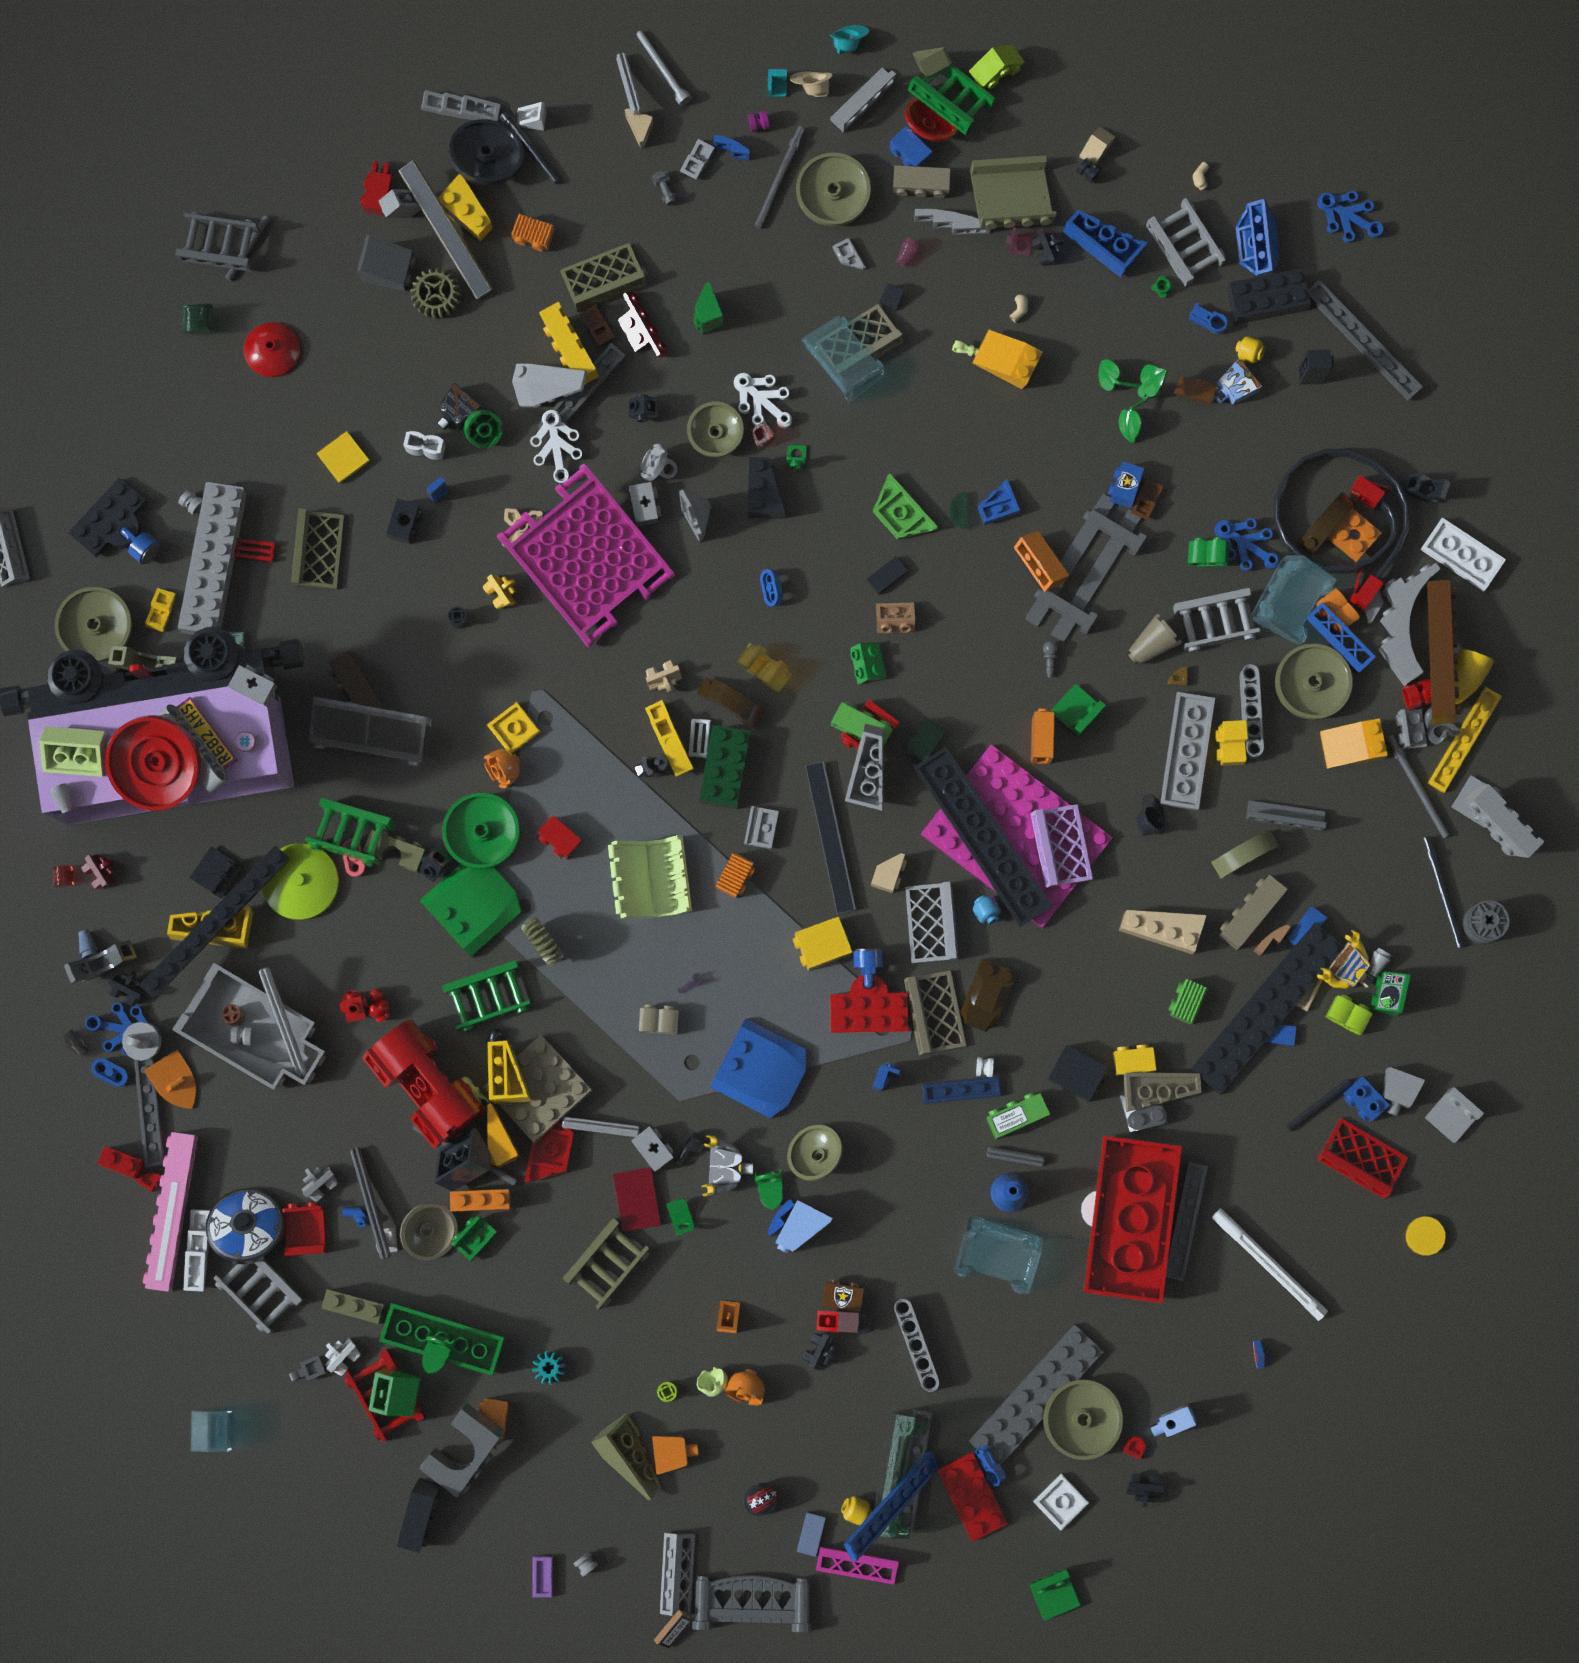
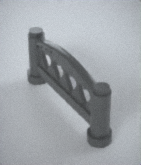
M739 1575L710 1581V1576H698V1580H696L695 1621H692V1629L712 1630V1622L792 1623V1632H812V1624H809V1579H797V1583H792L769 1576ZM718 1589L722 1591L730 1590L732 1593L723 1609L714 1594ZM736 1590H741L742 1592L749 1590L751 1592V1597L743 1609L734 1596ZM757 1590L762 1591V1593L764 1591L771 1592V1598L763 1610L754 1597V1593ZM776 1591H781L782 1593L789 1591L791 1593V1598L783 1610L774 1597Z

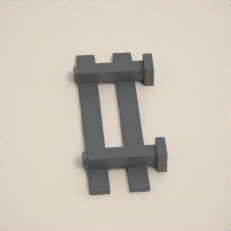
M1104 493L1092 510L1088 508L1083 516V519L1086 520L1060 561L1070 576L1098 529L1111 536L1074 598L1068 603L1057 596L1067 579L1061 586L1044 592L1039 587L1034 595L1037 600L1025 617V620L1038 627L1049 608L1060 613L1062 617L1051 635L1063 643L1075 623L1081 626L1080 631L1082 633H1088L1098 615L1092 611L1088 615L1083 610L1123 546H1128L1130 548L1129 553L1135 556L1147 537L1141 532L1138 536L1132 533L1141 517L1130 513V509H1128L1119 525L1106 517L1115 503L1109 502L1110 497Z

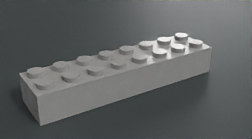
M206 482L178 624V629L181 633L193 635L196 631L206 627H218L220 629L222 627L235 559L234 555L236 553L235 548L237 546V538H239L247 492L243 487Z

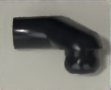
M492 1029L489 1031L486 1039L487 1048L488 1042H496L502 1037L501 1030Z

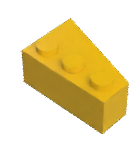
M459 174L438 199L449 217L481 242L493 229L491 220L465 179Z
M508 1041L488 1042L489 1100L493 1104L532 1101L510 1043Z

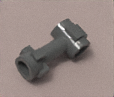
M659 171L652 175L654 185H660L663 191V203L665 202L667 206L675 204L677 196L675 193H671L667 182H670L668 172Z

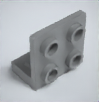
M1453 1087L1444 1094L1425 1116V1119L1450 1141L1456 1143L1475 1120L1480 1119L1484 1113Z

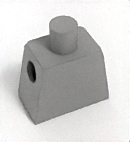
M1391 1067L1386 1068L1382 1097L1385 1101L1390 1102L1386 1113L1398 1116L1400 1107L1410 1108L1425 1080Z

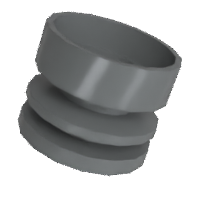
M1487 900L1481 901L1467 910L1463 917L1462 926L1464 933L1470 940L1479 944H1487L1497 940L1506 933L1510 920L1504 906L1496 901ZM1489 917L1491 920L1489 922L1490 924L1487 925L1485 922L1486 919Z

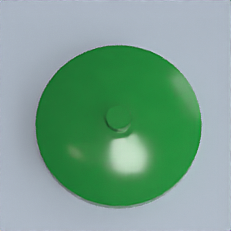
M474 793L459 799L448 810L442 826L443 841L449 854L458 863L468 868L480 870L493 868L505 862L514 852L520 835L519 822L512 807L502 798L489 793Z

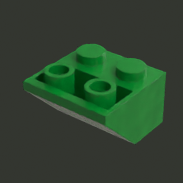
M388 1368L375 1372L369 1411L386 1416L413 1417L421 1378Z

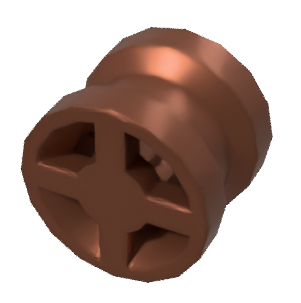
M229 1004L223 1009L222 1018L228 1024L238 1026L244 1021L245 1014L237 1005Z

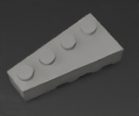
M865 724L845 801L882 810L884 795V728Z

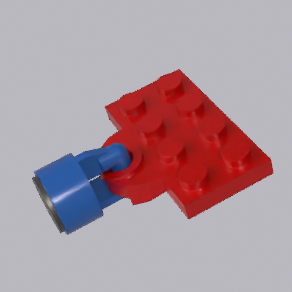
M855 949L853 951L854 968L861 967V976L854 980L849 994H830L831 1033L908 1032V993H888L884 981L875 975V967H883L882 951L880 949Z

